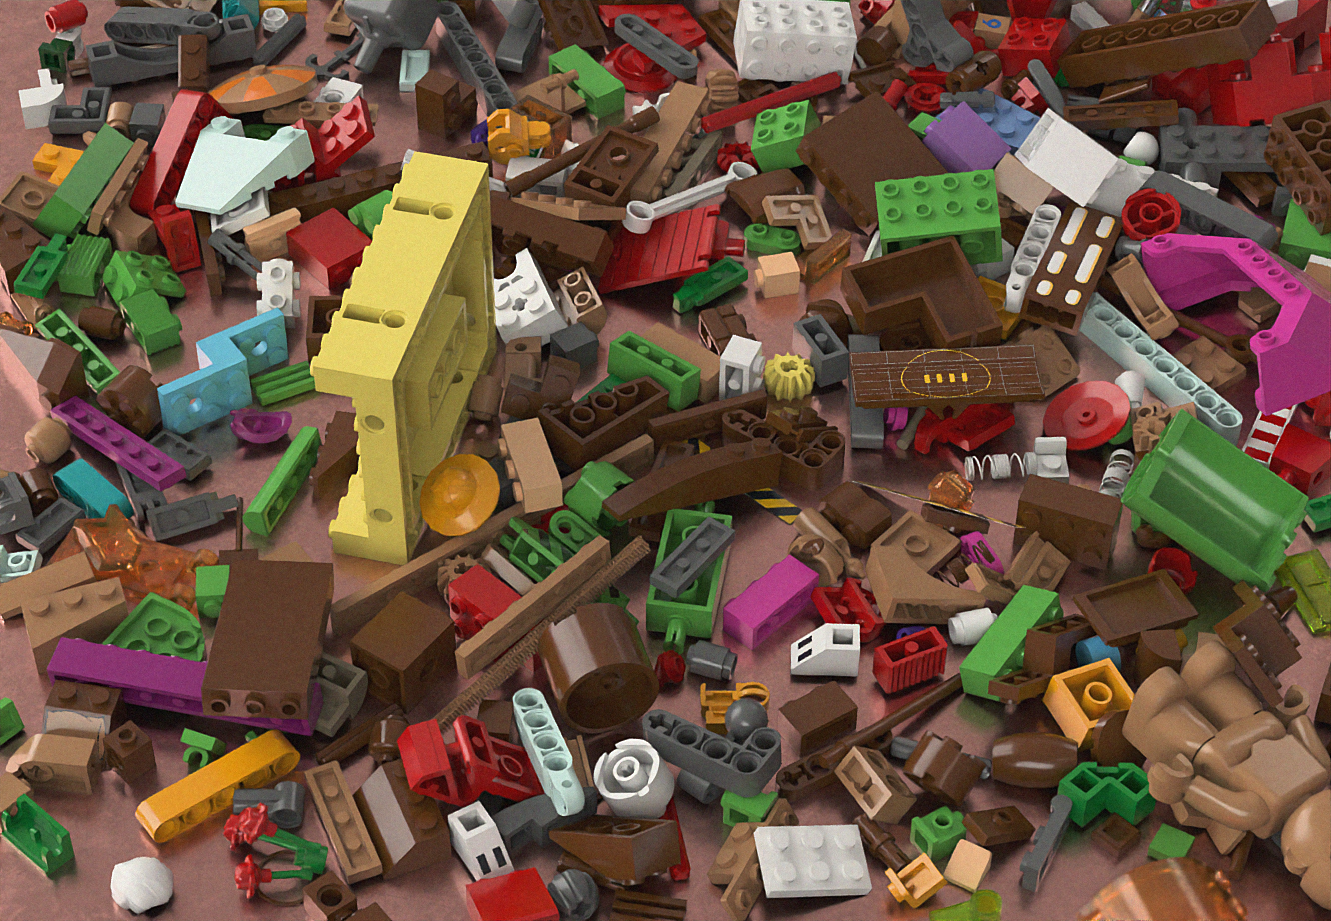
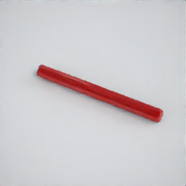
M831 72L710 114L701 119V129L705 133H711L756 117L758 113H762L765 110L784 107L793 102H799L841 86V76H838L837 72Z

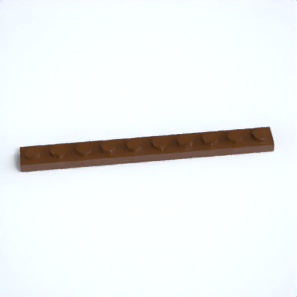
M179 91L171 92L173 103ZM193 210L210 297L222 295L220 283L226 282L223 265H217L222 263L221 253L207 243L212 234L210 227L211 215L208 212Z

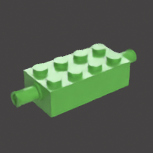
M713 500L707 501L705 507H702L703 503L694 504V511L684 509L668 510L654 570L708 516L731 529L732 516L713 513L715 509V502ZM731 544L677 599L650 584L646 601V630L666 632L665 641L662 646L664 651L672 650L673 645L676 644L675 652L679 655L682 654L686 635L712 638Z

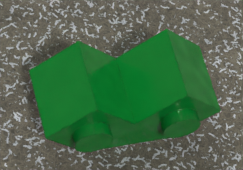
M1082 762L1059 783L1058 795H1065L1072 800L1069 818L1081 827L1085 826L1104 808L1112 814L1116 812L1135 826L1155 809L1156 799L1149 792L1148 774L1133 763H1118V767H1097V762Z

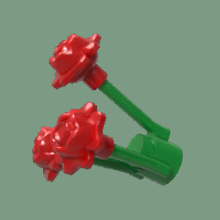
M259 803L257 808H244L239 815L231 814L224 826L223 836L231 842L230 848L232 851H235L236 847L245 841L252 844L258 840L296 851L294 865L300 866V870L271 871V868L260 869L259 865L254 863L252 854H249L244 863L236 866L234 876L237 889L247 891L248 898L254 897L255 890L259 888L261 883H271L272 879L301 878L311 881L313 873L319 875L323 873L328 854V847L279 829L277 824L269 821L267 814L268 806L264 805V803Z

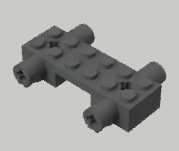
M1189 108L1178 109V125L1159 126L1157 139L1159 145L1157 157L1159 171L1176 174L1182 177V179L1192 182H1204L1216 189H1219L1222 171L1272 172L1274 182L1279 187H1285L1280 183L1277 174L1271 166L1266 164L1264 159V150L1266 149L1271 127L1199 126L1196 113Z

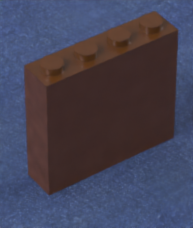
M875 91L805 135L795 151L801 161L817 176L819 182L832 193L837 203L850 214L856 225L863 229L868 236L879 230L875 182L948 173L878 91Z

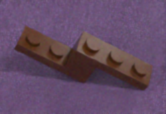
M1072 614L1027 629L1023 669L989 680L988 694L1000 697V701L1007 704H1019L1023 699L1037 697V694L1046 692L1054 675L1069 671L1071 647L1074 646V643L1098 634L1085 616L1079 614Z

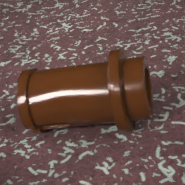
M1024 69L1018 72L1012 79H1006L1002 83V95L1006 99L1011 100V97L1020 89L1017 83L1025 77L1033 84L1034 80L1031 73Z

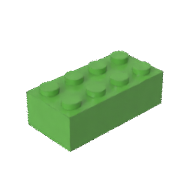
M104 123L32 225L50 238H53L56 233L74 239L83 226L79 221L84 224L86 223L94 208L92 203L96 205L106 189L104 185L108 186L118 170L117 167H120L128 154L127 152L134 143L110 125Z

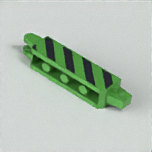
M511 517L508 523L511 528L519 533L517 539L511 535L503 534L499 540L510 551L508 559L537 582H542L560 564L567 562L574 556L572 552L543 529L533 528L517 517ZM611 583V587H608L607 590L605 589L602 595L599 594L600 597L596 596L597 599L593 603H609L622 607L624 612L635 621L637 626L639 620L626 609L631 599Z

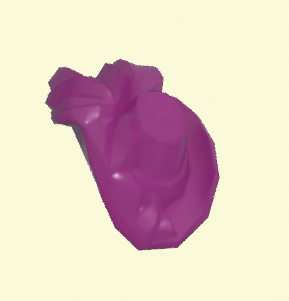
M241 408L240 410H231L229 413L234 416L230 424L233 434L240 439L253 443H268L278 440L287 433L292 424L291 413L287 411L258 412L253 408L249 410Z

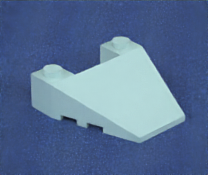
M226 116L212 119L211 123L200 131L175 201L176 206L221 215L251 200V193L264 187V190L268 191L275 187L274 181L284 176H287L288 179L297 176L315 162L307 130L286 126L280 128L269 140L264 141L245 138L241 120L230 119Z

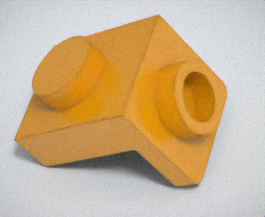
M925 852L897 874L891 868L885 871L891 880L887 888L899 903L906 900L913 909H916L948 884Z

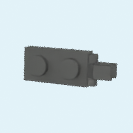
M216 491L212 493L206 492L147 510L146 514L156 542L218 523L219 520L225 519L222 511L238 507V502L235 494L218 499Z

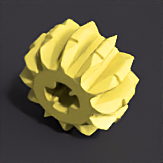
M788 351L785 356L775 354L774 359L767 360L763 373L764 387H766L768 395H776L778 401L783 398L788 399L790 403L793 398L803 400L804 395L811 394L813 382L815 381L814 367H811L810 359H802L800 353L795 356H791Z

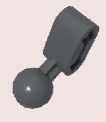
M742 698L734 701L727 708L724 718L728 731L725 738L742 746L756 729L767 727L769 721L767 710L760 702L752 698ZM681 769L677 777V785L704 804L711 803L726 790Z

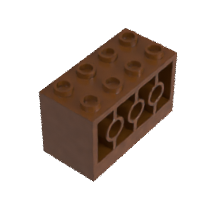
M1330 99L1274 115L1266 149L1264 150L1266 164L1272 167L1280 183L1287 188L1295 204L1300 206L1306 214L1309 223L1316 228L1320 235L1331 233Z

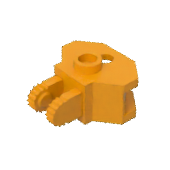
M497 109L487 117L489 154L494 161L501 165H508L510 157L518 158L530 155L529 149H544L551 144L552 139L551 135H549L551 127L548 125V122H527V116H520L510 109Z

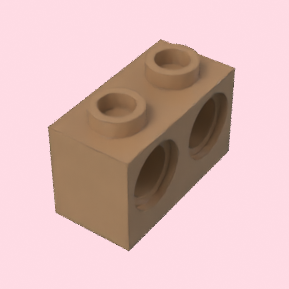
M854 746L834 770L835 774L871 820L897 824L917 800L916 796L878 750Z

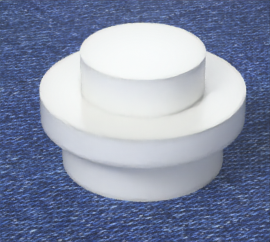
M280 8L267 9L261 18L262 27L271 32H277L288 21L287 15Z

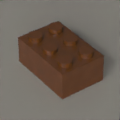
M1029 474L1018 501L1015 524L1026 528L1015 527L1013 544L1023 547L1028 537L1037 531L1040 534L1038 537L1043 542H1050L1069 560L1107 570L1117 544L1123 504L1120 502L1121 498Z

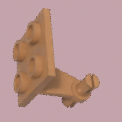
M572 69L564 74H552L512 93L517 100V106L531 119L539 122L545 121L550 123L586 106V101L567 85L579 79L576 69Z

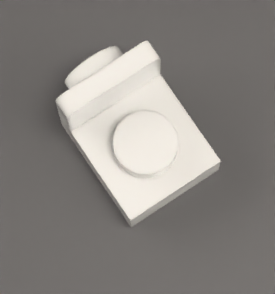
M1066 437L1035 438L1033 452H1035L1037 457L1038 476L1069 484V472L1065 455L1067 447Z

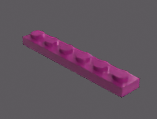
M77 396L50 410L52 419L55 417L61 419L74 435L160 492L187 477L183 465Z

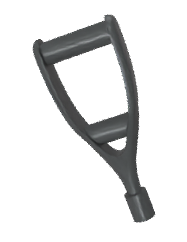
M1038 59L1031 60L1028 64V70L1033 77V85L1040 92L1050 107L1049 109L1063 118V106H1066V103L1059 88L1043 63Z

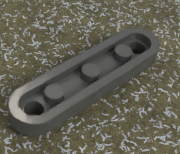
M622 14L615 19L614 31L619 37L676 77L688 79L697 74V57L640 17L633 14Z

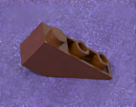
M336 411L332 423H327L325 443L324 445H319L317 452L318 463L316 467L311 468L309 475V485L314 487V495L317 500L324 497L358 468L360 455H357L356 447L359 435L354 430L356 413Z

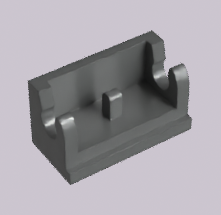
M14 471L10 472L7 477L0 478V489L2 490L0 496V535L35 524L28 496Z

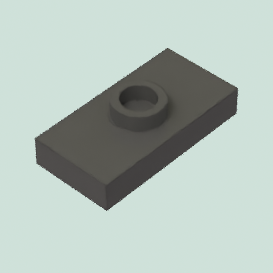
M166 428L147 442L183 465L187 476L185 478L189 481L212 464L210 454Z
M60 497L34 519V525L24 527L15 534L17 542L31 551L38 550L42 555L86 519L85 511Z

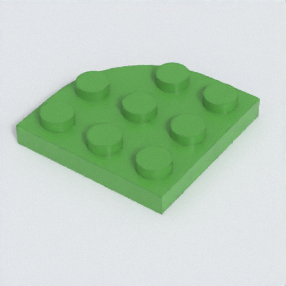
M150 592L102 643L103 645L114 644L120 648L136 651L147 650L153 654L164 656L176 655L198 662L205 661L206 657L205 639L198 620L184 607L153 592Z

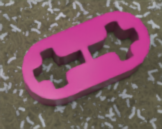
M975 531L960 537V540H962V554L966 555L972 562L979 564L972 545L980 549L977 542L981 540L995 558V561L990 564L976 550L982 565L1004 574L999 557L980 532Z

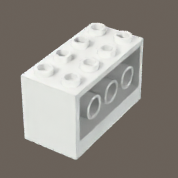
M1049 108L1015 153V156L1026 168L1082 207L1087 202L1089 204L1094 202L1101 191L1098 188L1104 178L1109 180L1118 168V165L1115 164L1118 158Z

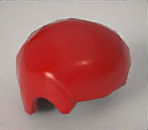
M1164 547L1157 550L1148 566V573L1165 569L1184 595L1191 593L1198 576V571H1193L1191 568V556L1177 548Z

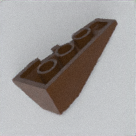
M0 324V352L46 410L50 411L74 396L83 401L89 397L80 351L59 339L50 338L48 341L42 340L40 334L33 333L27 336L21 329Z

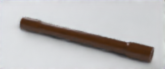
M651 106L615 127L633 134L659 122L660 117L657 110ZM600 135L531 171H526L504 182L506 192H510V197H515L521 194V192L533 188L537 183L581 161Z

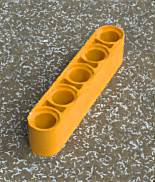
M270 730L147 798L138 806L135 816L155 842L164 843L233 805L234 791L237 788L261 789L286 775L298 765L301 755L280 730Z

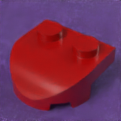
M846 578L842 587H815L810 598L824 621L828 624H860V642L874 640L886 625L874 594L861 587V580Z

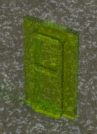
M1318 549L1287 556L1279 569L1274 572L1283 586H1291L1297 592L1298 599L1294 604L1312 633L1317 634L1331 630V568Z

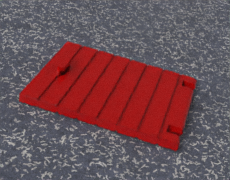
M714 204L666 215L653 220L650 230L643 234L633 233L623 226L612 241L614 249L600 278L599 293H608L613 290L617 291L627 287L640 286V284L644 285L654 281L658 282L708 271L709 262L707 260L711 258L719 220L715 215L720 214L721 206Z

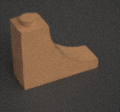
M872 546L865 567V573L884 623L948 624V619L955 617L956 613L984 608L986 602L984 595L978 593V591L966 590L946 584L927 574L913 562L905 551L904 546Z

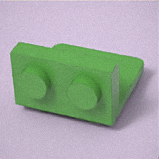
M115 250L109 265L103 272L102 280L120 311L121 300L153 288L157 294L184 297L186 293L180 278L172 270L169 260L161 255L150 256L135 251Z

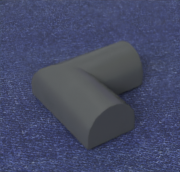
M83 88L80 105H53L48 121L50 133L83 134L87 131L98 133L104 123H106L108 108L112 98L111 88Z

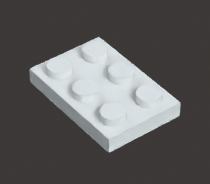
M858 825L757 827L754 832L767 898L868 895L872 889Z

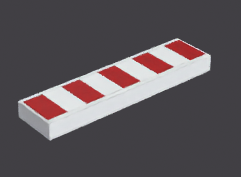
M1299 403L1267 416L1260 411L1242 451L1269 469L1276 445L1285 426L1288 423L1290 424Z

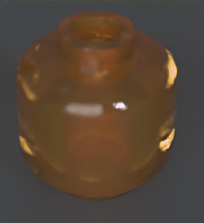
M942 470L927 487L930 491L928 495V500L965 511H969L975 504V501L972 499L975 492L974 486L956 470H951L947 473Z

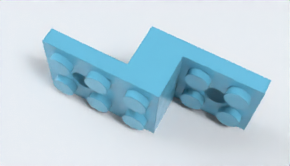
M278 307L196 342L200 370L157 388L164 429L166 428L180 436L228 415L231 410H239L253 404L249 376L289 359L284 314ZM261 341L260 344L257 347H255V343ZM196 398V400L191 405H189L190 401Z

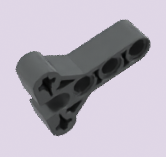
M900 0L910 27L907 42L902 45V54L907 62L924 68L935 62L937 70L952 72L957 66L973 57L974 52L971 44L961 37L946 19L940 0Z

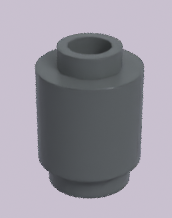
M699 640L696 646H690L686 657V664L690 665V672L720 681L724 678L732 679L738 661V654L731 652V648Z

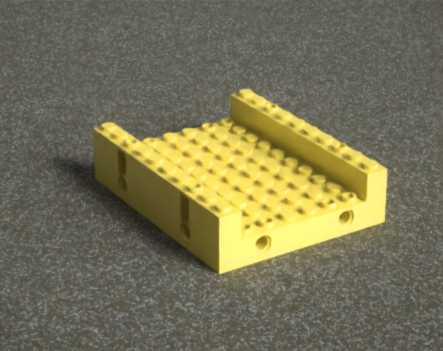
M415 151L409 164H404L402 179L399 184L396 183L394 185L392 200L390 204H386L384 207L382 221L380 225H376L374 228L371 245L365 247L363 262L360 267L355 268L350 289H345L342 306L339 311L334 312L329 333L323 335L319 355L312 358L310 365V375L314 376L316 391L352 397V407L356 408L354 430L359 435L356 453L360 455L358 471L356 475H351L347 496L341 498L338 516L336 520L332 519L329 525L328 537L332 539L334 553L398 565H405L410 562L426 523L422 517L419 504L422 485L431 470L443 460L454 455L471 414L468 411L473 381H477L478 374L487 375L497 351L488 163Z

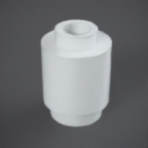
M987 607L956 613L955 617L948 619V631L952 643H960L962 646L978 643L998 618L996 613H991Z

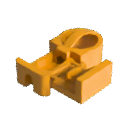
M758 682L736 683V691H706L705 683L701 684L700 714L706 717V729L715 734H727L728 731L724 720L727 708L734 701L746 696L755 695L761 697L764 700L761 705L768 712L770 706L768 688Z

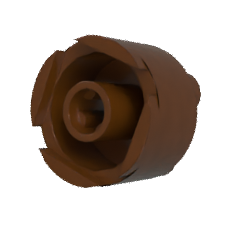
M129 365L97 395L96 399L109 418L141 439H144L162 420L157 388L163 386V384L160 382L156 386L150 380L153 376L151 373L141 367Z
M926 730L906 761L902 771L906 778L929 794L933 792L941 796L940 800L946 804L961 808L983 773L986 764L971 754L966 756L960 752L963 746L948 736H944L942 739L932 731Z

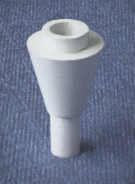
M1136 371L1122 373L1116 378L1115 384L1128 395L1132 409L1142 406L1145 376Z

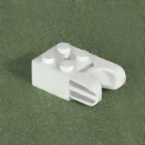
M526 248L515 254L517 266L510 276L499 280L494 279L496 326L506 345L511 339L541 337L542 347L550 342L551 334L567 328L568 324L538 262L529 252V249Z

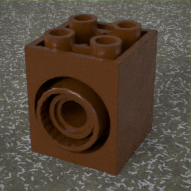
M402 591L350 640L352 665L367 672L368 686L366 692L389 705L396 703L406 715L457 665L454 620L446 613L438 612L429 607L421 599L411 597Z

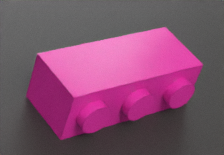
M788 555L780 563L773 564L769 571L759 580L752 581L747 589L738 597L730 599L723 608V630L750 650H754L812 602L810 595L815 587H819V574L793 556Z

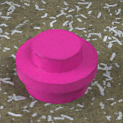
M907 407L884 409L883 422L887 424L888 430L896 431L897 428L903 429L908 418Z

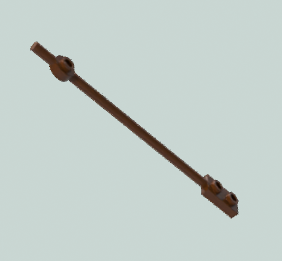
M1000 217L1001 238L1015 248L1014 254L1016 255L1027 228L1008 218ZM1104 275L1100 287L1122 297L1113 280ZM1167 306L1175 316L1179 326L1201 337L1205 336L1211 342L1224 347V352L1240 364H1246L1251 361L1258 364L1257 355L1250 349L1251 337L1243 334L1229 337Z

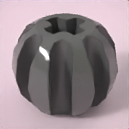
M567 869L555 875L554 879L547 886V890L558 909L559 921L587 920L598 908L599 889L593 878L586 872Z

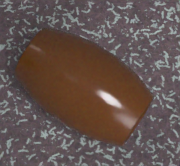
M1024 732L1004 736L993 741V778L1013 786L1024 788L1058 787L1060 781L1078 766V742L1060 735L1045 732Z

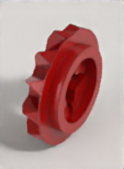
M932 83L914 84L904 94V103L907 104L908 110H915L916 114L922 112L928 115L931 112L939 114L942 110L940 107V94L946 91Z
M737 141L734 144L725 143L723 148L718 149L717 164L727 173L731 164L735 162L747 163L755 170L760 167L748 141L743 144ZM737 155H741L742 161H740Z

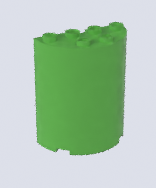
M1181 408L1158 436L1160 440L1151 453H1146L1123 491L1120 502L1234 583L1238 584L1243 580L1250 588L1256 585L1259 590L1266 593L1276 580V576L1273 575L1274 571L1279 569L1287 557L1283 553L1284 550L1292 544L1297 536L1294 529L1302 523L1307 515L1304 508L1309 497Z

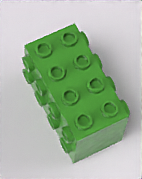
M979 169L971 172L946 173L926 177L917 176L908 179H889L875 182L882 256L954 235L970 265L1003 262L1001 223L994 169Z

